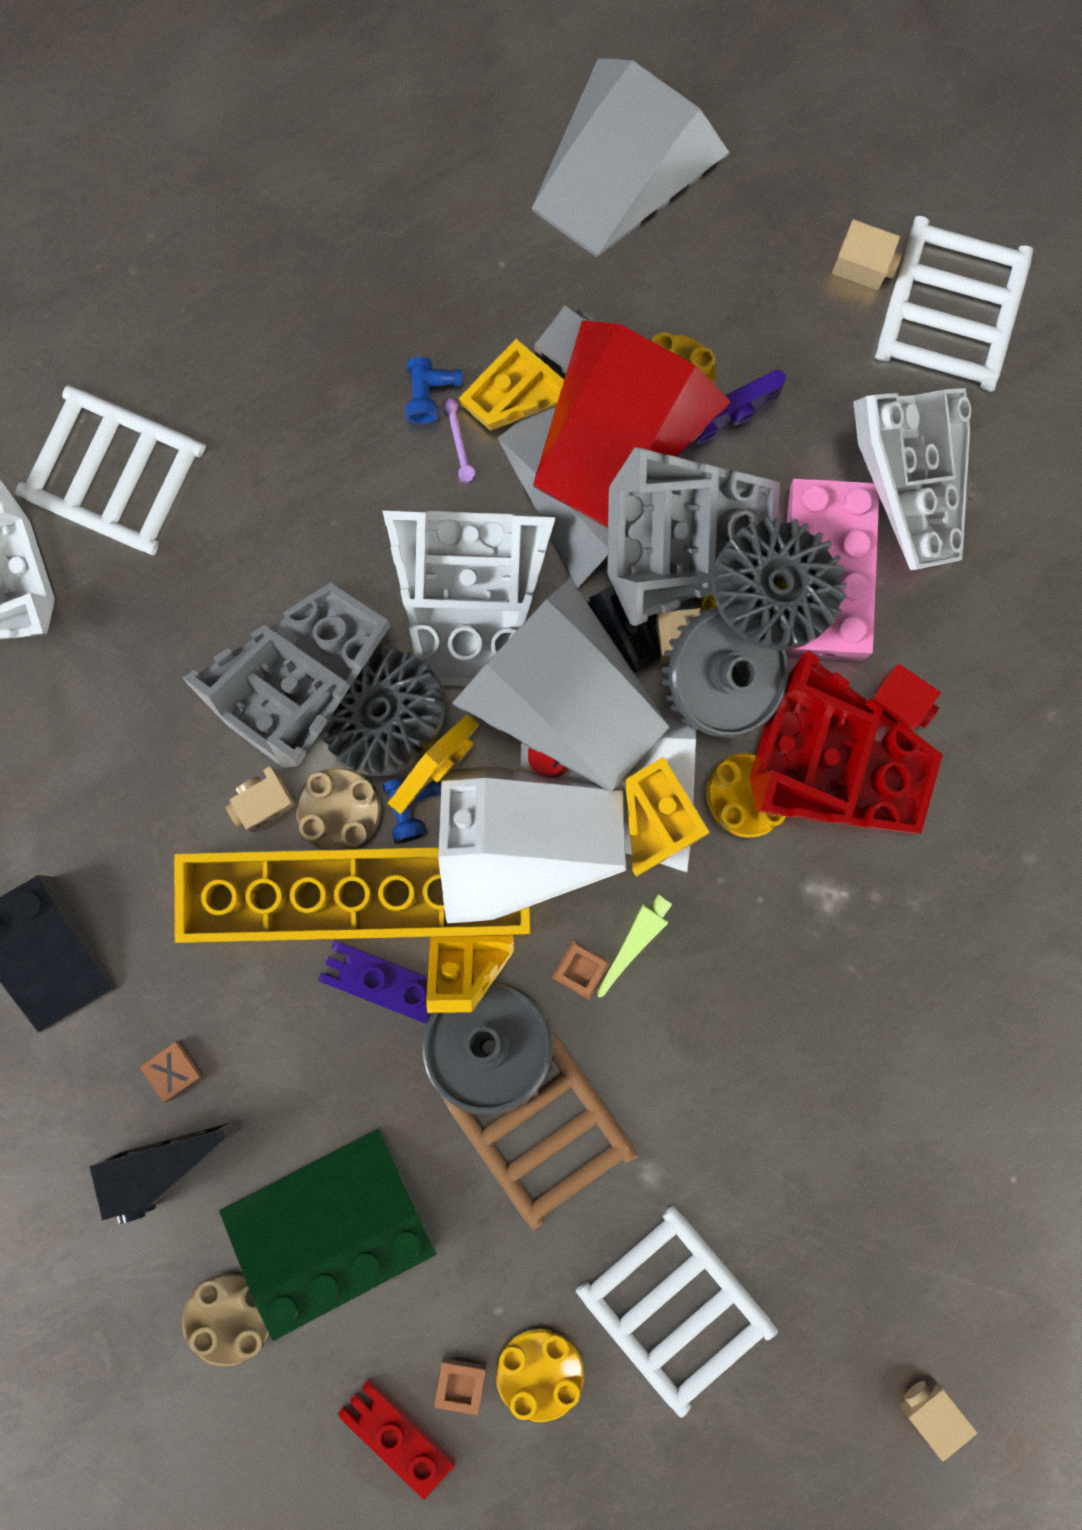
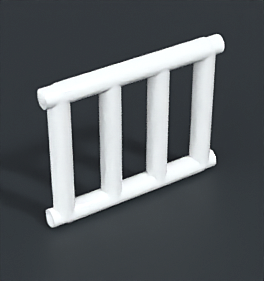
M916 216L910 230L875 358L885 362L890 361L891 357L980 382L981 389L989 392L994 391L1001 373L1031 265L1033 248L1023 245L1019 246L1018 250L931 226L929 225L928 218ZM924 242L1011 266L1012 270L1007 288L919 264ZM913 281L1002 305L996 327L908 302ZM902 319L990 343L985 366L896 341Z
M67 385L62 394L63 399H66L59 416L27 482L21 481L17 485L15 495L132 548L155 555L159 547V542L156 541L159 531L195 456L200 458L206 449V445L188 435L85 390ZM84 408L102 416L103 419L63 499L42 489L81 409ZM119 424L141 433L101 516L80 505ZM160 441L179 451L141 531L138 532L118 523L156 442Z
M670 1206L662 1216L665 1220L591 1285L587 1281L578 1286L576 1293L669 1407L682 1418L691 1409L690 1401L763 1337L768 1341L776 1336L778 1329L689 1221L675 1206ZM677 1235L693 1255L624 1316L619 1318L603 1298L673 1236ZM706 1269L722 1289L648 1353L632 1332L700 1272ZM734 1303L751 1324L677 1388L660 1367Z

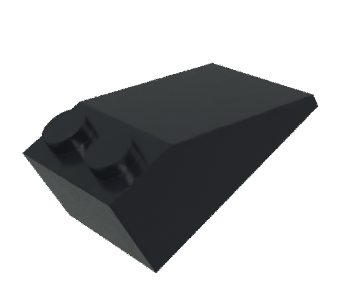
M43 875L33 877L0 897V983L37 1032L45 1030L116 988L55 878Z
M236 1120L119 1152L89 1166L102 1221L117 1217L118 1223L123 1224L145 1217L146 1212L156 1209L155 1202L173 1190L241 1129L240 1121Z

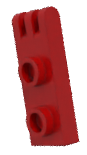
M368 1379L362 1385V1388L373 1401L369 1403L360 1393L356 1392L351 1397L350 1402L361 1414L357 1416L347 1406H343L337 1414L369 1448L425 1500L455 1467V1460L375 1382Z

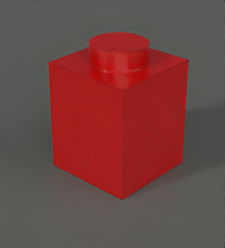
M898 663L888 671L870 698L883 707L882 712L894 722L901 721L913 731L919 725L926 728L935 717L940 707L934 703L942 692Z

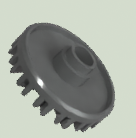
M782 516L776 517L773 521L770 517H767L758 524H755V521H753L746 528L740 529L720 552L714 566L712 579L713 594L717 608L728 626L747 642L761 648L777 651L803 647L822 635L841 613L839 606L846 598V594L842 591L847 586L846 582L841 583L840 575L845 571V567L836 565L840 560V556L837 555L833 558L828 551L832 542L828 540L821 543L823 538L821 532L815 536L807 532L806 530L810 526L808 523H804L801 527H799L797 519H793L789 523H782Z
M717 607L701 610L698 617L686 619L687 625H680L677 628L682 633L678 639H671L669 641L673 650H666L664 652L665 656H670L669 667L662 668V672L669 675L662 679V684L670 686L672 694L666 696L668 701L674 702L670 708L673 711L680 712L683 716L681 721L689 724L691 729L704 732L703 734L724 738L747 735L763 726L774 715L782 702L789 674L786 650H769L753 645L737 635L728 626Z
M381 647L382 654L376 655L373 653L322 729L328 735V737L322 738V740L329 745L328 750L337 756L336 759L354 771L368 776L396 774L415 764L432 747L444 721L445 694L439 678L416 655H412L406 650L405 653H402L395 647H390L389 650Z
M493 982L473 1012L432 1014L424 1033L422 1050L427 1075L437 1092L457 1108L483 1116L490 1114L503 1115L504 1112H513L516 1107L528 1104L532 1096L536 1097L539 1094L538 1089L548 1080V1072H552L553 1066L551 1062L553 1055H555V1049L553 1048L555 1038L551 1032V1024L546 1018L545 1012L525 992L509 984ZM489 1040L494 1041L496 1046L493 1053L489 1056H484L482 1053L483 1044Z

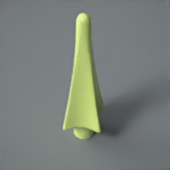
M658 894L650 907L642 904L618 955L595 990L597 997L601 998L606 994L629 963L668 924V920L663 917L672 906V903Z

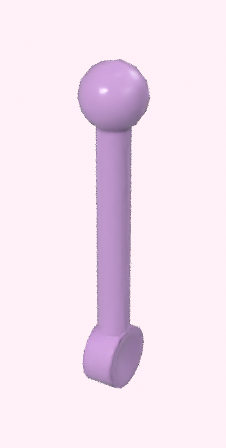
M448 398L443 403V409L449 414L461 465L458 471L459 478L464 483H470L475 478V470L468 463L457 416L459 403L454 398Z

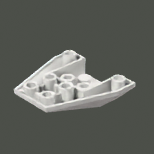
M966 388L946 389L910 396H898V393L877 394L853 401L858 446L909 569L917 570L962 560L970 442L969 419L971 417V404L966 395Z
M497 766L452 769L442 780L438 855L447 923L494 920L626 871L623 791L613 789L610 792L600 786Z

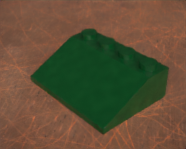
M379 1128L219 1210L252 1299L272 1341L437 1255L436 1245Z

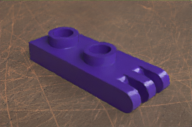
M780 370L772 371L726 394L725 396L731 401L730 405L706 426L705 430L695 440L696 443L700 444L718 434L719 427L731 421L734 425H739L749 420L756 414L755 409L777 399L786 381L785 374Z
M337 940L333 941L331 948L338 953L346 954L345 960L343 962L327 956L325 965L339 970V975L336 978L332 974L321 972L318 981L422 1023H427L430 1013H427L426 1002L428 976Z

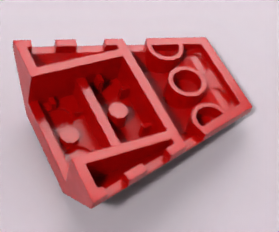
M582 320L533 487L608 528L609 486L633 449L637 447L677 457L690 442L693 443L701 435L706 426L718 414L720 415L730 405L731 401L696 365L631 329L617 323Z
M809 650L805 651L788 676L787 688L780 706L765 723L749 777L756 811L759 813L893 832L922 834L943 754L901 721L894 722L882 712L883 707L871 698H863L849 687L850 682L838 672L832 674L818 663L820 658Z

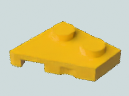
M515 339L459 397V401L467 411L491 431L556 406L564 379L519 340Z
M468 714L460 719L423 755L388 804L399 814H402L432 780L439 783L455 764L451 760L454 759L459 763L474 746L475 743L469 738L480 724Z
M664 756L626 779L632 871L636 877L710 834Z
M513 935L430 937L426 998L427 1013L473 1012L514 953Z

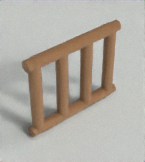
M552 1029L551 1032L555 1038V1043L553 1044L555 1055H553L552 1060L561 1071V1074L538 1090L539 1094L536 1097L532 1096L528 1104H522L516 1107L515 1111L505 1113L483 1129L473 1113L457 1108L442 1097L451 1114L532 1230L540 1228L545 1222L543 1217L616 1164L622 1160L626 1164L638 1157V1153L633 1148L626 1134ZM572 1088L587 1110L508 1165L493 1143ZM597 1124L612 1146L533 1202L519 1179Z

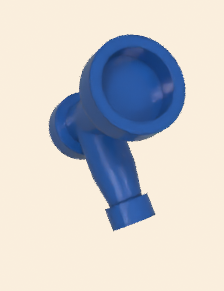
M411 358L407 361V372L412 376L413 399L405 406V419L415 424L431 423L439 418V412L436 402L429 399V386L451 384L453 386H462V369H453V371L432 369V361L429 358Z
M406 777L393 779L382 784L384 794H389L391 799ZM432 780L412 803L432 795L434 797L441 795L440 782L436 783ZM410 805L402 814H399L394 809L398 822L392 830L395 844L410 842L428 834L425 823L420 819H414Z

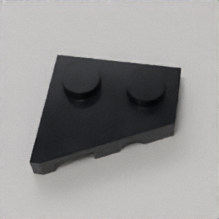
M613 585L589 597L598 620L633 673L638 672L660 658L658 635L655 628L656 614L647 617L648 621L636 626L631 625Z

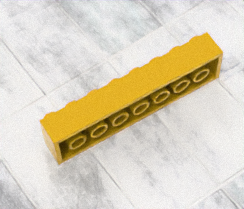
M439 848L174 854L175 943L531 934L530 906L494 920L447 923L438 858Z

